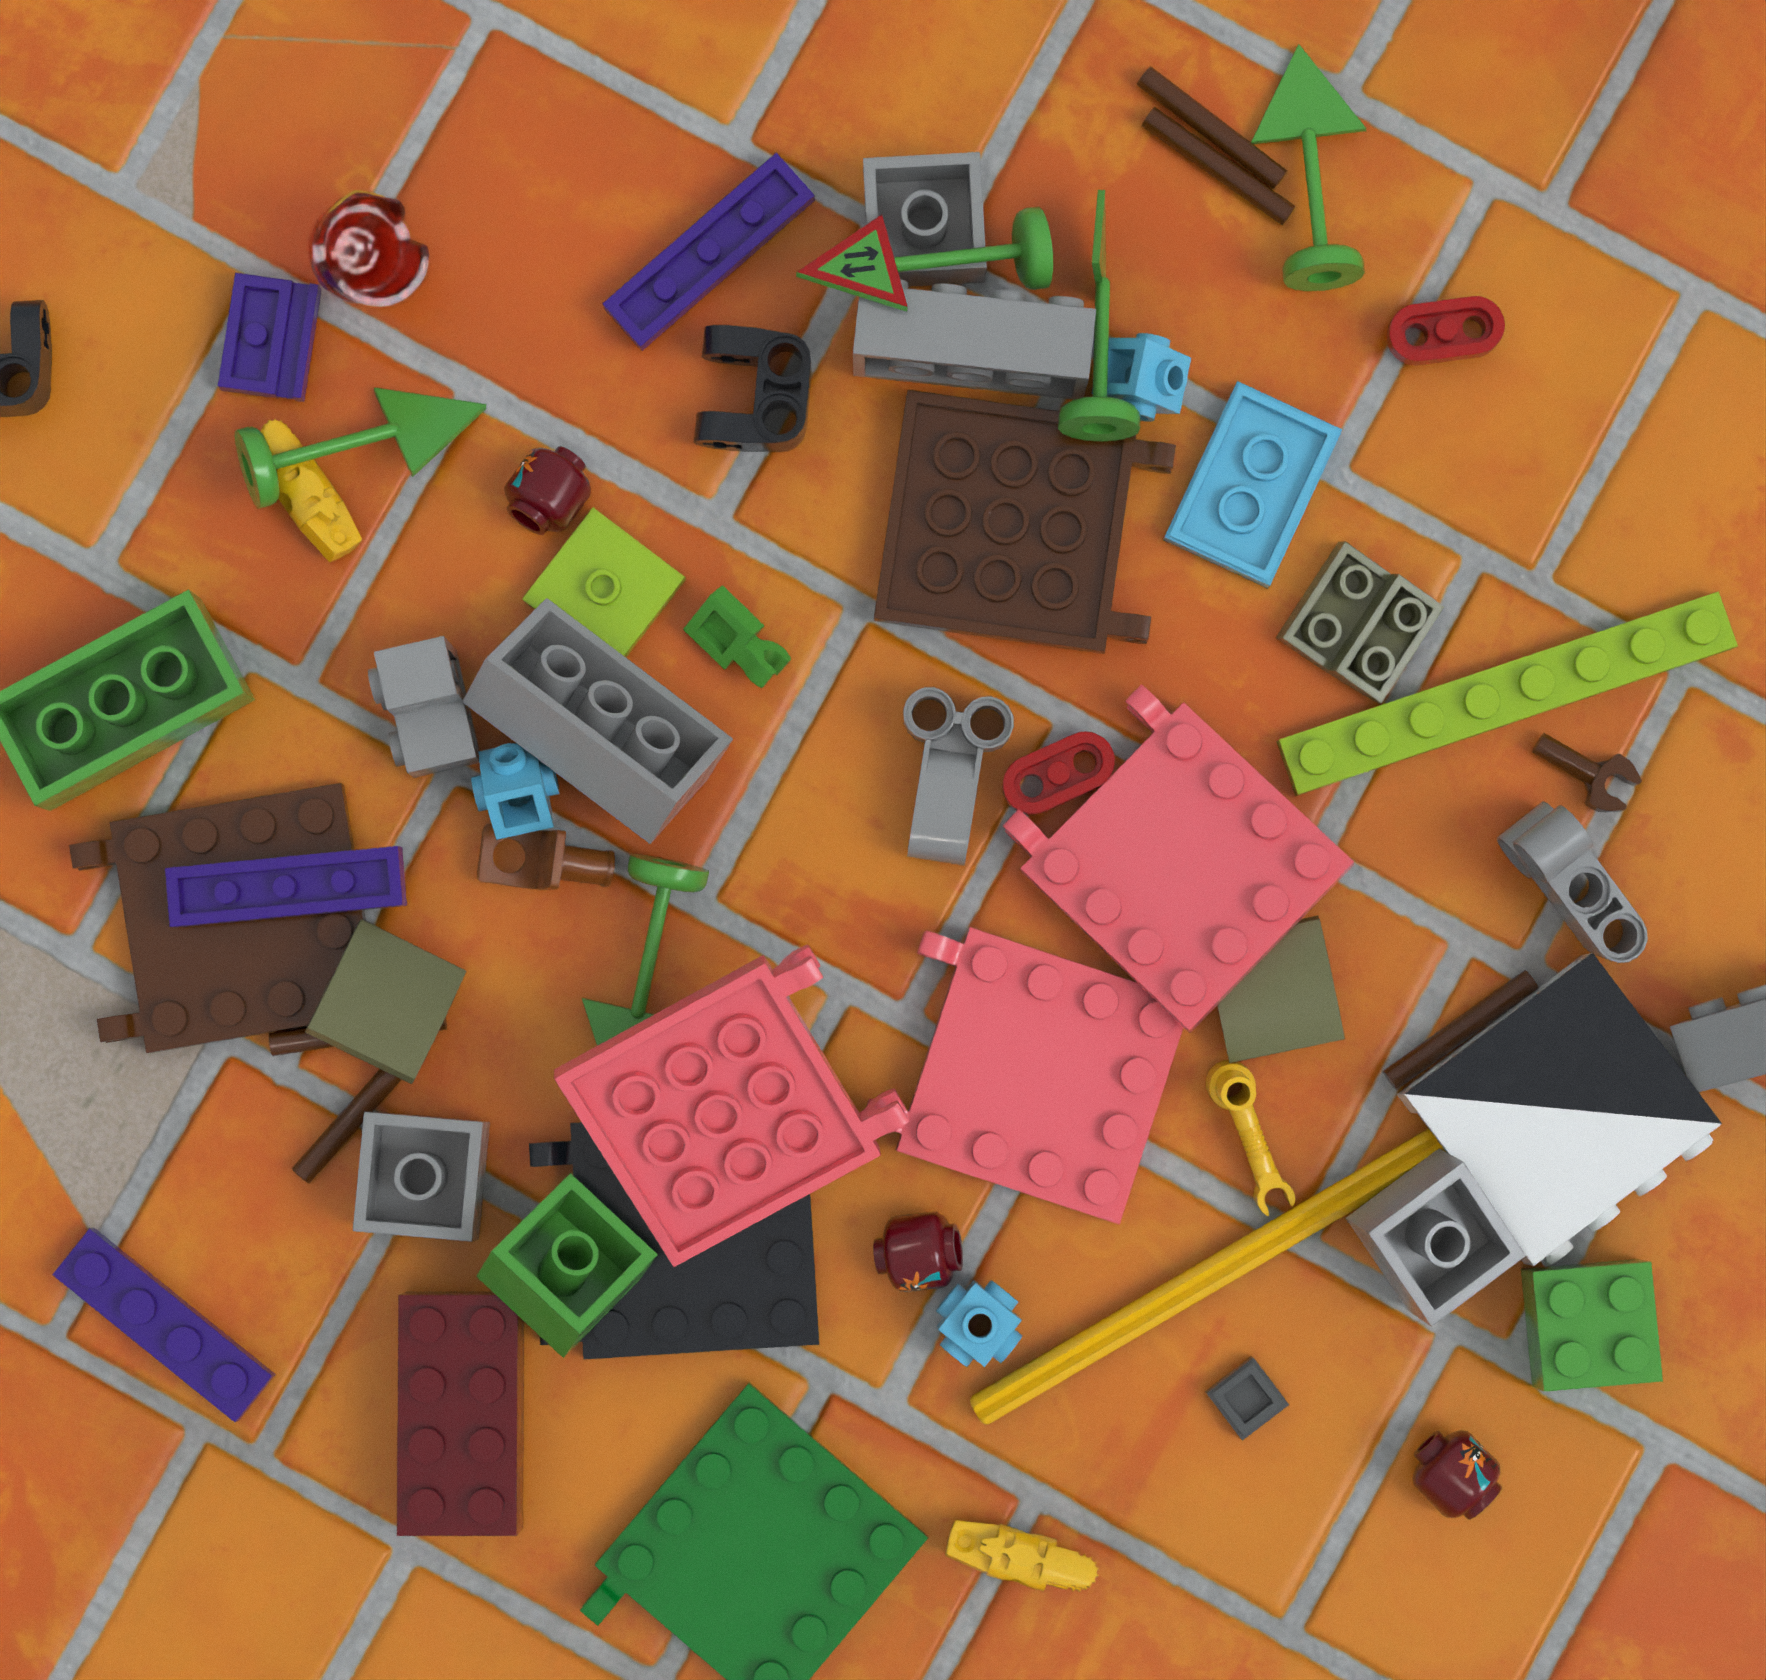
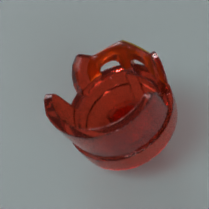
M354 190L337 200L315 222L309 237V261L316 279L330 294L350 303L383 307L403 301L420 286L427 273L429 250L425 244L411 240L409 231L403 222L406 214L405 208L399 200L386 198L369 191ZM346 246L350 248V254L348 256L345 254L344 251Z

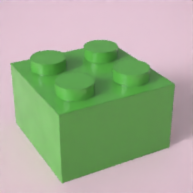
M570 1173L490 1252L476 1277L564 1358L633 1288L658 1254Z
M1631 1259L1521 1269L1532 1387L1545 1392L1663 1382L1652 1264L1650 1261Z

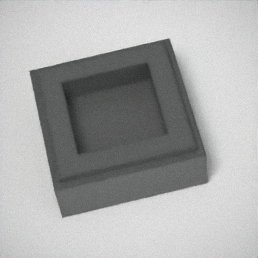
M1252 1356L1205 1391L1242 1441L1289 1406L1288 1402Z

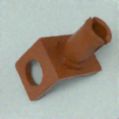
M487 824L483 827L477 879L485 883L535 890L558 889L560 880L609 887L615 869V854L611 850L601 851L565 845L566 831L563 830L534 831L496 840L492 824ZM505 839L517 841L525 852L523 866L514 873L502 872L493 861L495 847Z

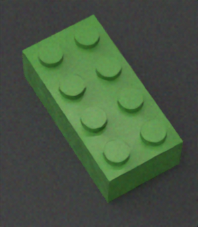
M188 589L1 690L0 742L33 804L39 808L51 811L255 701V698L202 599Z

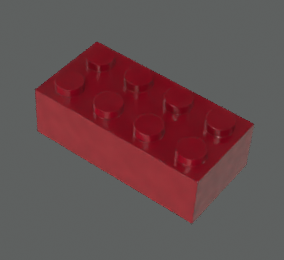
M492 1291L402 1293L398 1295L397 1536H517L523 1529L524 1321Z

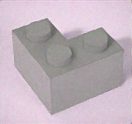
M444 636L374 652L377 668L368 669L369 683L375 703H381L383 710L389 711L395 717L398 731L390 732L388 736L396 767L405 765L407 773L417 778L479 763L478 751L480 750L470 708L462 702L467 693L457 650Z
M1766 984L1737 993L1740 1003L1726 1007L1723 997L1689 1007L1691 1019L1670 1026L1686 1076L1698 1092L1766 1074Z

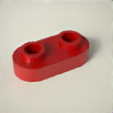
M1481 296L1412 304L1398 311L1390 322L1386 334L1387 345L1396 359L1402 363L1414 366L1477 358L1491 352L1500 342L1505 330V320L1500 308L1493 301ZM1469 320L1477 322L1482 328L1481 337L1470 338L1466 336L1463 332V323ZM1410 328L1421 330L1425 336V343L1421 346L1409 344L1405 337L1406 330Z
M1084 731L1072 734L1014 761L1004 775L1002 782L1004 798L1015 811L1019 809L1025 815L1033 816L1047 812L1101 787L1111 776L1115 764L1112 747L1102 736ZM1086 752L1093 756L1095 768L1091 772L1081 773L1075 769L1073 759L1078 753ZM1027 776L1037 777L1042 783V792L1036 797H1028L1020 789V782Z

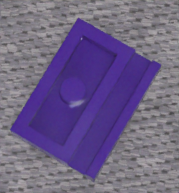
M235 273L218 379V387L221 391L277 399L280 397L294 399L298 402L305 401L322 291L318 284L294 283L291 280Z

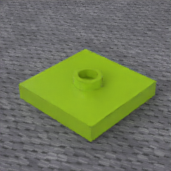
M593 507L522 600L535 610L548 598L624 657H627L686 581V578Z

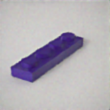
M776 152L602 303L603 308L637 347L643 351L815 201V195Z
M400 846L165 868L169 925L175 928L407 906L403 849Z
M89 1228L52 1274L234 1422L241 1419L276 1375L95 1228Z

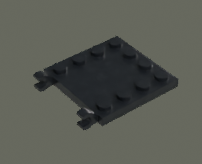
M582 1122L570 1123L571 1141L529 1143L530 1167L573 1164V1176L658 1254L642 1278L580 1341L583 1342V1359L819 1345L810 1194L673 1267ZM540 1337V1345H549Z

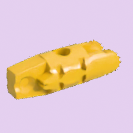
M275 418L273 421L268 420L267 424H264L261 428V432L268 443L272 455L303 447L296 435L291 433V429L282 420L277 421ZM315 459L276 469L280 487L279 501L299 530L329 562L335 561L357 548L362 538L342 498Z
M955 1520L950 1530L945 1556L985 1573L989 1577L1015 1581L1026 1587L1041 1591L1045 1590L1046 1585L1065 1590L1071 1588L1072 1592L1074 1590L1080 1592L1081 1589L1086 1590L1087 1587H1091L1090 1585L1096 1582L1095 1577L1099 1576L1097 1574L1099 1568L1096 1567V1562L1091 1560L1092 1557L1088 1558L1086 1554L1080 1556L1079 1552L1057 1547V1539L1040 1534H1029L1003 1524L995 1525Z

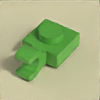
M723 585L708 597L683 629L724 670L735 661L744 670L749 680L760 688H763L774 674L778 675L791 660L790 655L782 646L769 640H761L756 636L764 625Z

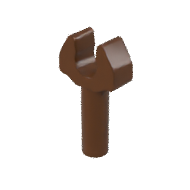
M1546 733L1541 735L1532 753L1583 781L1587 790L1585 804L1597 812H1621L1627 808L1624 802L1607 793L1605 781L1609 776L1618 777L1622 782L1631 786L1642 782L1633 763L1621 754L1610 757L1608 761L1594 762Z

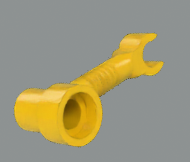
M1223 1060L1216 1063L1207 1074L1206 1090L1219 1107L1229 1110L1236 1129L1239 1131L1238 1134L1241 1136V1141H1243L1242 1145L1246 1151L1256 1183L1253 1192L1256 1205L1262 1213L1269 1216L1268 1207L1265 1204L1266 1193L1273 1188H1281L1286 1200L1294 1207V1191L1280 1177L1272 1155L1268 1150L1269 1147L1266 1145L1267 1142L1264 1140L1265 1136L1262 1135L1263 1131L1253 1107L1256 1098L1254 1076L1245 1065L1238 1061L1229 1063V1060ZM1242 1083V1089L1237 1095L1227 1096L1228 1088L1232 1084Z

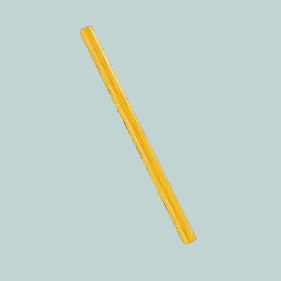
M1428 1128L974 1394L970 1399V1404L978 1419L984 1425L994 1422L1364 1205L1438 1149L1445 1151Z

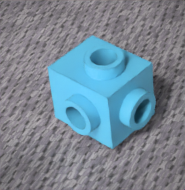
M1138 333L1136 338H1109L1107 397L1122 399L1133 404L1140 413V421L1152 422L1155 419V414H1180L1191 357L1169 348L1171 341L1159 335Z
M517 743L502 744L496 748L478 751L481 775L471 777L474 798L479 812L488 810L496 840L553 828L550 796L560 794L556 773Z
M975 1280L970 1283L966 1290L957 1284L936 1310L943 1317L937 1328L946 1336L940 1343V1346L966 1367H968L973 1359L984 1367L992 1357L999 1363H1002L1023 1336L1015 1330L1022 1320L1012 1311L1019 1302L992 1280H990L985 1288ZM976 1314H984L991 1320V1329L984 1336H975L969 1331V1320Z

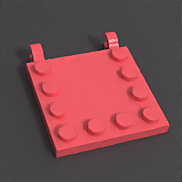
M1141 684L1125 702L1128 704V711L1153 734L1050 839L1019 809L1007 820L1003 828L1005 833L1031 857L1020 868L1021 872L1178 1023L1191 1033L1354 866V861L1184 702L1171 715L1162 703Z
M971 927L968 928L963 943L927 930L926 932L924 931L917 954L955 966V970L909 1110L904 1111L909 1122L894 1131L900 1133L895 1150L1120 1225L1184 1027L1136 982ZM869 1098L867 1105H868L873 1099H870V1098Z
M805 945L790 953L774 969L771 968L765 956L762 955L554 1069L556 1083L673 1267L881 1156L876 1139L900 1129L909 1122L904 1112L906 1107L895 1088L881 1093L863 1111L858 1112L791 1001L789 995L805 989L823 978L819 970L820 963L809 945Z

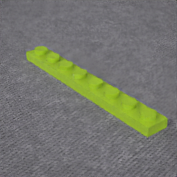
M1718 591L1279 739L1277 745L1294 794L1298 796L1738 647Z

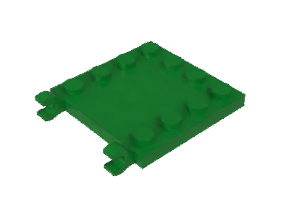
M749 1382L595 1563V1566L607 1577L583 1604L580 1611L598 1626L621 1597L627 1593L726 1680H809L925 1543L928 1535Z

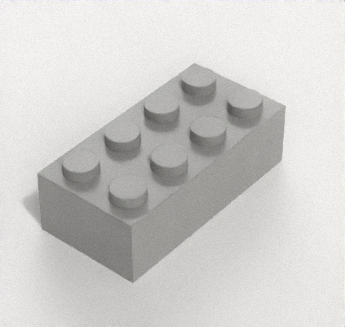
M902 279L900 281L908 306L907 312L859 297L853 346V376L1072 400L1084 397L1090 373L1096 309L1084 308V301L1081 299L1053 296L1049 298V304L1025 301V294L1011 290H993L990 292V297L967 295V288L963 286L945 283L933 284L932 291L908 289L909 283Z
M548 598L484 660L462 701L649 844L656 839L708 780L733 740L731 736Z

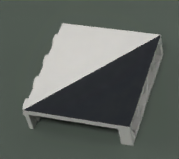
M1593 953L1581 955L1541 985L1538 990L1505 1012L1397 1094L1410 1113H1417L1444 1150L1465 1163L1526 1256L1521 1261L1531 1266H1535L1541 1261L1547 1267L1560 1260L1574 1247L1569 1241L1570 1238L1586 1226L1594 1232L1609 1223L1621 1212L1616 1205L1619 1201L1633 1191L1640 1197L1654 1189L1667 1178V1174L1663 1170L1664 1167L1680 1155L1685 1161H1688L1703 1152L1713 1143V1138L1709 1133L1722 1124Z

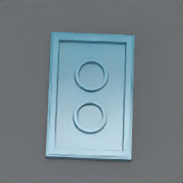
M1237 381L1163 540L1268 589L1342 429Z

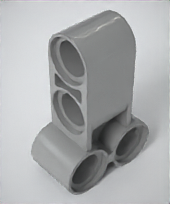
M924 687L912 693L903 709L904 725L907 732L915 740L925 743L907 857L965 866L983 752H993L1004 746L1014 728V717L1008 705L992 696L973 700L965 708L964 713L956 712L951 697L943 690L935 687ZM924 700L939 702L946 712L945 723L934 731L920 729L912 718L913 710L918 703ZM991 709L1001 716L1004 729L999 737L993 740H983L973 733L970 727V720L977 711Z
M1543 801L1496 838L1499 846L1512 864L1524 876L1533 878L1583 947L1590 953L1617 963H1625L1638 958L1644 951L1648 936L1643 920L1591 852L1590 848L1593 847V842L1584 827L1565 807L1559 805L1553 809L1548 803ZM1584 873L1589 881V889L1587 895L1581 901L1574 903L1569 896V886L1575 876ZM1618 919L1623 927L1622 938L1616 946L1607 948L1603 939L1604 930L1610 922Z

